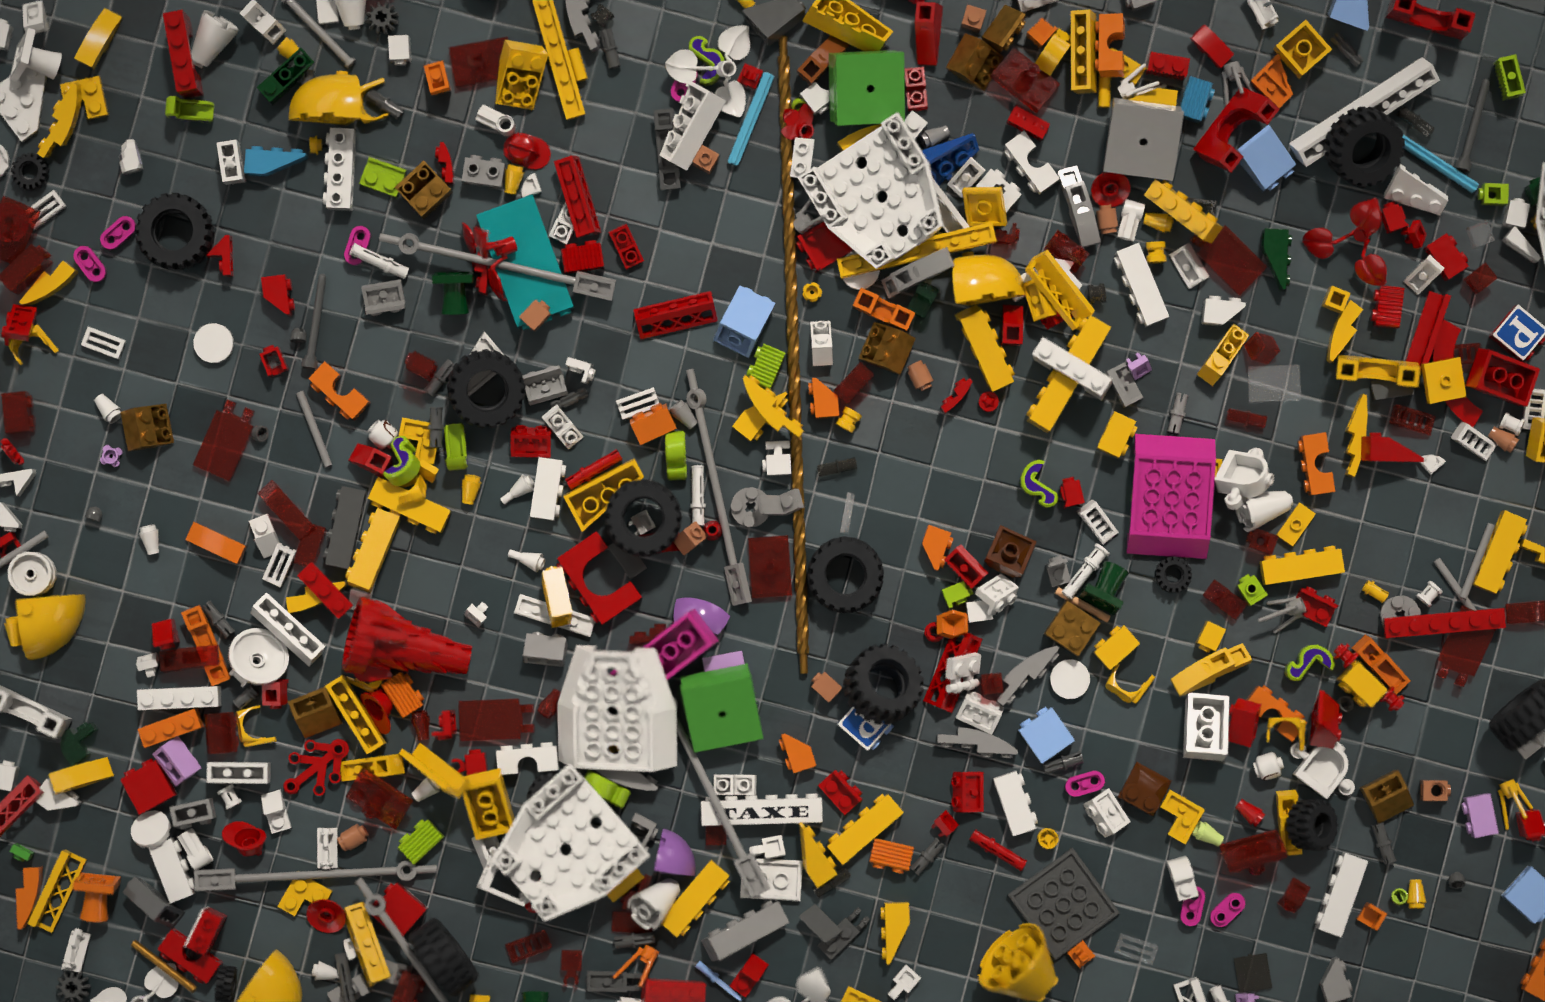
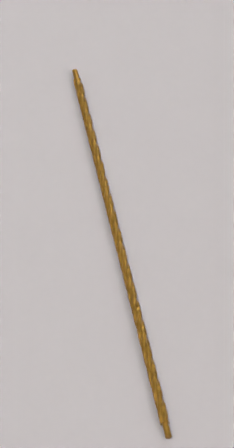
M787 36L779 38L778 79L781 130L786 126L783 120V112L785 109L791 108V88L789 84L790 58L787 51ZM781 133L790 420L792 421L794 418L801 423L797 273L795 269L796 242L793 223L795 220L793 207L794 181L793 177H790L793 150L792 140L785 138ZM790 432L792 489L800 490L804 506L802 435L798 438ZM805 507L793 512L797 652L800 657V674L808 673L807 653H809Z

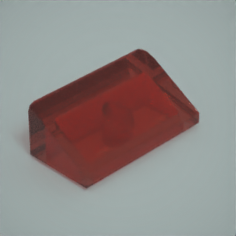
M613 911L612 931L630 933L652 932L651 927L645 929L631 917L633 912Z

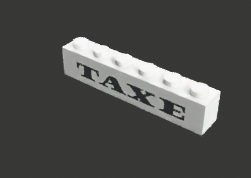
M786 794L785 798H777V795H765V799H757V795H748L742 800H737V796H725V800H719L731 825L822 822V797H818V794H805L806 798H798L797 794ZM705 797V801H701L702 826L722 825L709 797Z

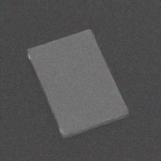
M1300 365L1247 367L1249 402L1301 400Z

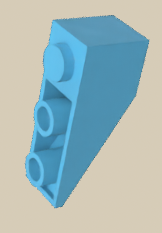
M251 146V149H246L244 173L250 176L267 177L308 159V155L303 153L301 149H291V152H283V148L272 147L271 151L263 150V147Z

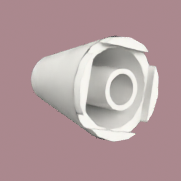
M335 0L344 27L348 26L349 30L361 29L360 25L364 24L366 0Z
M204 10L201 15L191 51L194 65L200 68L203 66L208 67L239 31L228 20L221 16L220 18L214 16L215 13Z
M1265 491L1255 497H1241L1242 506L1236 509L1239 523H1244L1246 526L1243 529L1250 532L1289 511L1291 505H1293V499L1286 491Z
M666 878L633 895L628 900L627 905L628 909L631 908L633 912L631 914L633 920L645 929L651 927L654 930L658 928L680 893L679 884L674 879Z

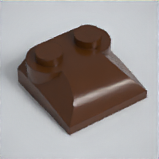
M1000 525L984 561L990 568L1005 575L1021 578L1036 541Z
M1136 761L1117 797L1154 816L1172 781Z

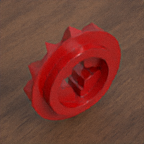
M3 438L1 440V448L15 465L17 463L20 466L24 464L23 457L7 438Z

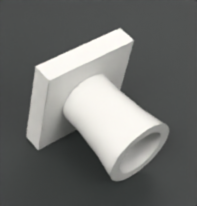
M28 28L16 47L10 80L17 82L25 68L32 69L53 80L58 72L62 53L32 47L36 30Z

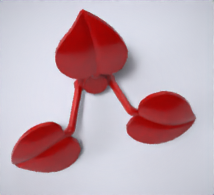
M1377 198L1357 203L1352 207L1350 218L1352 223L1358 227L1345 236L1332 241V233L1325 228L1311 229L1303 236V243L1309 252L1321 259L1328 258L1333 254V245L1354 236L1357 241L1364 242L1361 254L1362 259L1355 263V271L1362 281L1375 286H1382L1387 283V267L1384 260L1376 254L1365 256L1368 243L1370 242L1369 237L1381 226V211Z
M461 223L464 241L472 254H476V247H478L484 260L488 259L487 250L494 249L497 256L501 255V258L487 269V276L494 294L502 301H508L503 295L501 281L495 271V267L503 260L508 259V254L517 251L514 238L510 236L495 242H487L488 231L474 227L472 232L467 224Z

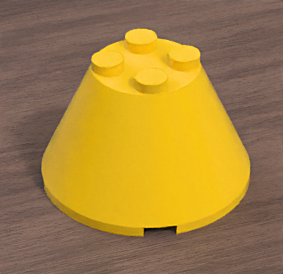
M1025 923L1019 925L1020 928L1013 932L1010 930L1006 931L989 947L980 963L982 970L978 978L981 985L987 990L1026 1001L1041 1002L1051 987L1057 984L1058 978L1055 974L1044 933L1037 925Z

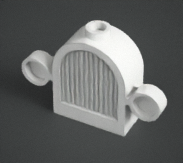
M1253 448L1248 453L1229 450L1214 480L1218 493L1228 494L1225 497L1227 507L1231 510H1236L1242 506L1241 497L1250 498L1264 493L1273 484L1274 474L1269 473L1267 462L1260 448Z
M1299 742L1291 745V756L1303 759L1293 775L1323 798L1328 799L1337 786L1339 792L1343 795H1350L1355 789V785L1351 780L1343 779L1348 770V759L1344 753L1346 748L1336 742L1334 749L1315 746L1309 753L1306 746L1304 750L1299 749Z

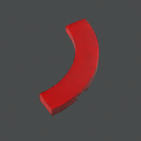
M1443 319L1433 348V362L1453 358L1455 344L1461 331L1459 327ZM1467 397L1445 401L1453 413L1471 427L1475 426L1483 412Z

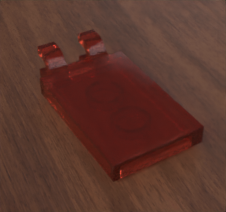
M1226 225L1223 226L1212 244L1202 240L1196 234L1190 239L1200 249L1196 254L1238 296L1267 268Z
M227 399L223 412L216 410L193 465L231 481L254 426L249 423L255 411L245 407L242 417L232 414L236 403Z
M1461 605L1459 612L1473 610ZM1496 629L1448 633L1436 659L1442 662L1436 675L1446 679L1449 669L1456 671L1459 674L1454 683L1464 687L1468 675L1475 676Z
M520 699L459 701L460 741L521 739V733L535 732V724H523V713L534 712V704L520 705Z

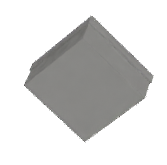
M1113 98L1103 172L1173 181L1184 116L1182 108L1180 106Z

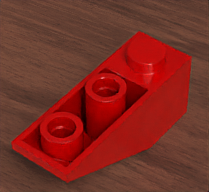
M934 2L916 3L915 35L918 65L937 66L943 6Z

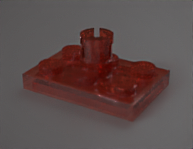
M508 37L449 47L456 87L498 80L500 56L504 41L508 40Z
M1014 47L990 75L994 81L1036 114L1060 86L1058 81L1042 71L1037 64L1033 63Z
M4 195L0 202V259L18 266L41 211Z
M788 535L748 538L752 598L792 595Z
M364 767L359 772L346 795V798L362 808V813H365V817L369 819L376 817L394 830L398 828L414 801Z
M1277 829L1223 843L1219 846L1229 873L1249 868L1250 874L1260 875L1265 871V863L1279 861L1288 857L1287 850Z

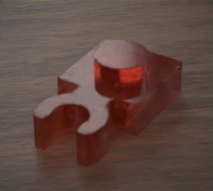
M562 950L561 970L567 971L563 979L564 985H567L569 977L575 979V985L579 983L576 971H582V950Z

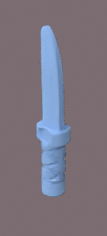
M701 961L696 964L695 967L706 975L711 982H716L737 1000L742 1001L740 996L719 978L717 972H713Z

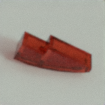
M273 480L258 492V495L300 541L315 528L293 500Z
M218 645L159 651L161 672L220 665Z

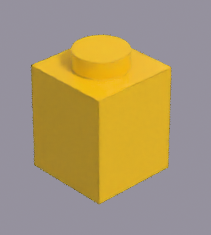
M1330 286L1321 306L1340 314L1344 311L1350 293Z
M1205 621L1195 643L1200 645L1199 649L1210 653L1211 650L1216 651L1226 629Z

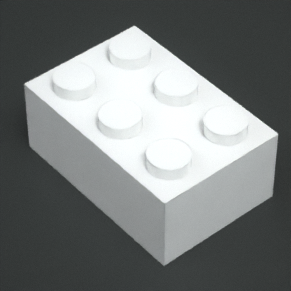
M1188 694L1185 699L1183 758L1217 761L1225 759L1228 747L1229 696Z

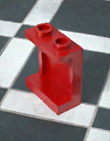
M825 222L797 236L798 241L796 245L801 253L805 251L808 256L806 259L807 264L811 270L815 268L816 272L836 262L838 258H842L855 251L826 226Z

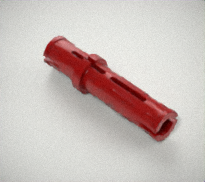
M617 449L589 466L581 467L580 471L566 478L565 481L572 490L586 481H591L592 477L623 459Z
M977 829L974 830L969 839L984 848L985 852L994 854L1019 871H1022L1027 863L1026 859L1000 845L993 837L989 838Z

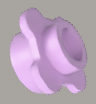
M109 445L104 446L100 462L104 465L111 464L113 467L119 466V457L122 455V450L120 448H111Z

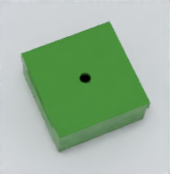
M886 50L829 53L830 121L837 126L881 124L898 112L905 122L904 52Z
M748 663L680 677L681 692L694 753L763 739Z

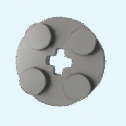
M754 487L744 488L734 495L731 502V513L740 525L757 527L767 520L769 515L760 514L756 499L759 495H766L762 490ZM747 502L751 504L754 502L756 504L754 507L755 512L752 513V511L747 512L745 510Z
M1394 596L1387 599L1380 609V620L1383 628V618L1397 617L1395 615L1396 611L1400 612L1403 610L1404 616L1420 615L1421 610L1417 603L1407 596Z

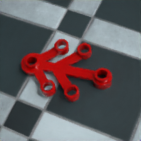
M336 739L331 744L319 743L314 740H307L305 742L304 748L308 752L315 750L327 751L328 753L323 757L300 755L298 752H292L288 757L291 764L307 763L313 765L296 778L287 779L283 785L285 792L288 794L297 793L300 790V784L318 771L317 782L313 792L317 796L323 795L326 792L324 785L327 763L334 759L333 772L330 773L329 780L332 783L340 782L342 779L340 774L342 758L346 757L349 753V745L345 740ZM309 742L314 743V748L312 750L308 749L307 744ZM337 745L342 747L341 753L335 751ZM293 754L298 756L297 762L292 761L291 757ZM334 773L338 774L339 779L337 781L332 780V775ZM290 782L294 783L295 788L293 790L288 789V784ZM317 786H321L323 788L322 793L319 794L316 792Z

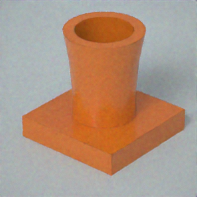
M84 872L79 874L73 882V890L85 891L80 919L89 922H104L108 920L107 894H113L120 886L121 876Z

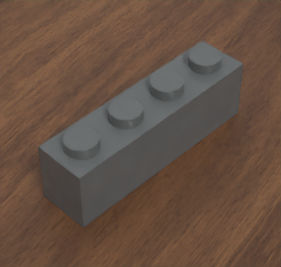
M342 486L341 490L338 489L336 494L338 506L337 509L333 510L331 521H334L333 529H329L327 540L330 541L329 548H325L323 555L326 565L345 569L352 567L367 491Z

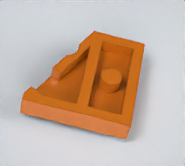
M1279 54L1250 81L1278 108L1293 95Z

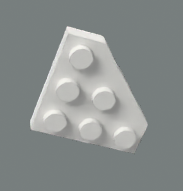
M25 68L17 82L10 80L9 76L0 83V114L21 142L26 141L39 131L44 87L47 76Z

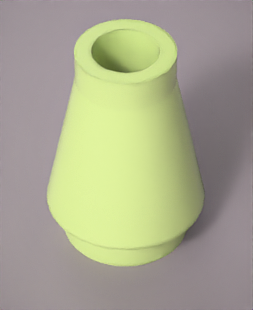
M1199 821L1192 833L1197 840L1220 846L1224 839V836L1219 834L1207 822Z

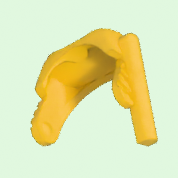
M384 78L360 86V118L365 124L389 116L388 113H385L378 117H372L367 114L363 107V98L367 91L385 82Z
M39 325L33 326L30 337L41 338L43 343L49 346L54 353L59 351ZM11 339L8 347L13 356H15L16 361L23 365L18 355L19 346L23 341Z
M416 475L410 482L401 485V487H408L415 484L409 491L398 497L400 504H406L413 499L415 502L426 498L427 486L421 475Z
M1117 664L1112 670L1105 687L1123 701L1137 704L1156 677L1151 675L1141 685L1139 690L1127 692L1122 690L1116 683L1115 673L1120 665Z
M346 676L349 683L369 693L377 690L382 682L381 680L367 684L358 681L357 678L353 679Z
M260 705L235 712L240 742H243L244 747L277 741L276 737L252 738L244 731V716L252 709L261 708Z
M1268 718L1266 743L1270 739V728L1280 721H1290L1298 729L1299 749L1304 750L1305 720H1300V718Z

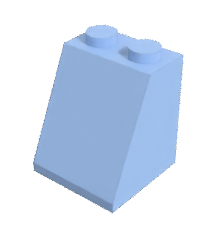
M1367 0L1332 1L1328 12L1330 18L1368 31Z
M1267 125L1237 150L1243 156L1239 163L1262 191L1266 189L1271 191L1279 184L1277 182L1279 178L1283 176L1286 179L1294 172L1292 168L1296 163L1270 125Z
M739 286L720 321L713 341L749 358L772 313L775 303L768 297L754 293L750 288Z

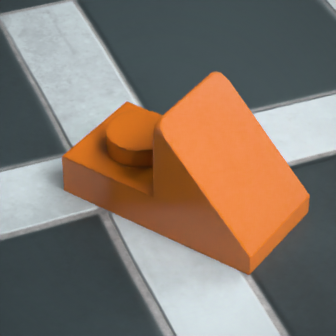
M443 60L424 65L431 96L452 91Z

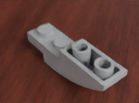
M566 0L567 14L575 37L578 38L583 35L591 53L599 50L597 44L600 41L596 33H591L588 27L592 24L587 14L583 15V13L589 11L587 5L590 4V1Z
M1077 166L1059 170L1057 175L1060 178L1059 181L1070 209L1069 215L1081 248L1101 243L1085 182L1080 177Z
M946 247L891 273L890 276L882 279L881 282L888 298H893L955 265Z
M1053 646L1043 649L1016 665L1004 677L1003 681L1008 686L996 701L1002 706L1005 703L1009 705L1016 697L1013 693L1017 688L1022 689L1028 682L1027 676L1035 680L1036 677L1040 679L1047 671L1045 666L1049 661L1053 663L1059 656L1057 651L1060 648Z
M957 727V735L937 734V743H941V747H953V743L961 744V748H973V744H977L976 752L981 753V757H993V753L1001 754V758H1013V754L1018 753V750L1004 740L975 729Z
M596 769L597 772L606 778L630 788L656 791L659 788L656 785L658 782L649 774L645 777L640 771Z

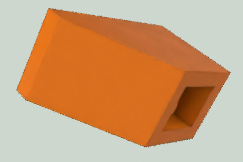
M812 378V383H808L809 395H813L814 403H810L811 415H815V419L839 417L838 396L817 378Z
M928 525L922 541V547L933 569L938 571L939 567H944L946 556L943 555L946 548L950 549L953 538L950 537L951 532Z
M785 733L781 734L782 739H779L782 751H787L788 758L785 761L788 770L792 769L793 773L816 766L809 745Z

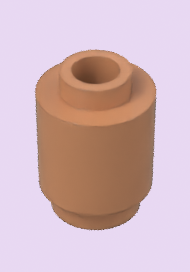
M1111 205L1099 206L1100 210L1096 211L1098 229H1101V234L1117 232L1116 208H1111Z
M922 360L907 367L909 370L907 373L915 389L920 388L923 391L932 386L931 382L934 380Z
M355 824L342 832L337 840L345 852L347 850L351 851L367 841L366 836H368V832L363 825Z

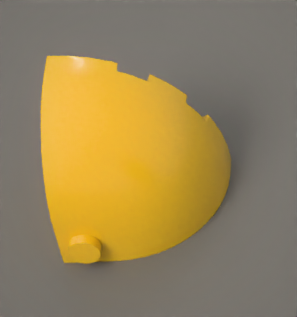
M336 71V74L315 77L305 82L296 91L291 100L289 120L349 125L360 119L361 90L359 79L356 75H349L347 71Z
M973 251L962 253V257L954 259L953 286L956 303L971 306L1025 296L1023 279L1019 271L1009 261L995 255H974Z
M84 594L16 600L20 639L28 660L47 657L72 639L83 619L85 611Z
M276 949L261 966L237 1002H302V987L293 965Z

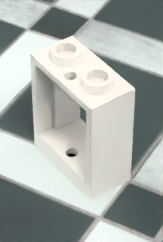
M491 850L476 888L520 906H524L525 903L528 904L530 900L522 891H520L518 898H515L490 887L497 870V865L492 861L497 851ZM537 870L532 871L530 875L534 882H537L540 876Z

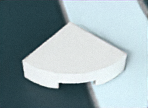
M535 173L528 176L522 186V198L542 192Z
M1436 455L1422 456L1424 462L1419 463L1431 475L1446 461Z
M351 938L345 939L343 942L348 960L356 958L357 954Z

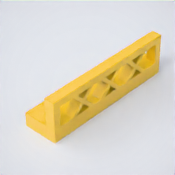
M1048 250L1032 257L1025 271L1072 331L1077 329L1084 317L1087 318L1093 315L1094 308Z
M422 743L418 744L412 754L404 749H401L399 752L401 756L443 790L457 798H460L470 783L469 780Z
M66 849L61 851L28 921L29 925L33 927L38 926L51 933L54 932L73 891V882L82 872L87 859ZM70 857L80 861L78 869L70 872L67 865ZM68 875L71 884L69 888L61 890L59 881L62 877ZM60 894L62 903L59 907L53 909L50 900L52 896ZM51 912L54 919L51 927L41 923L43 915Z
M364 901L345 907V923L368 988H370L377 982L389 979L391 976Z

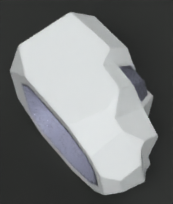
M133 139L126 140L122 145V152L119 156L122 173L130 174L143 170L136 141Z

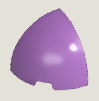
M679 598L675 602L674 623L686 613L695 609L713 634L718 635L730 618V615L723 609L705 600Z
M667 829L662 831L655 865L656 871L695 876L696 864L690 846L681 836Z

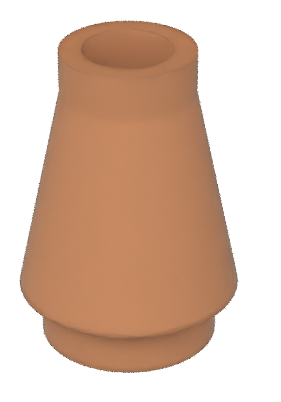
M1495 426L1488 435L1501 449L1510 453L1519 441L1516 435L1498 429Z

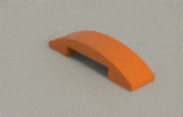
M198 605L181 612L187 629L190 631L201 656L211 685L214 686L231 679L218 642L201 606Z

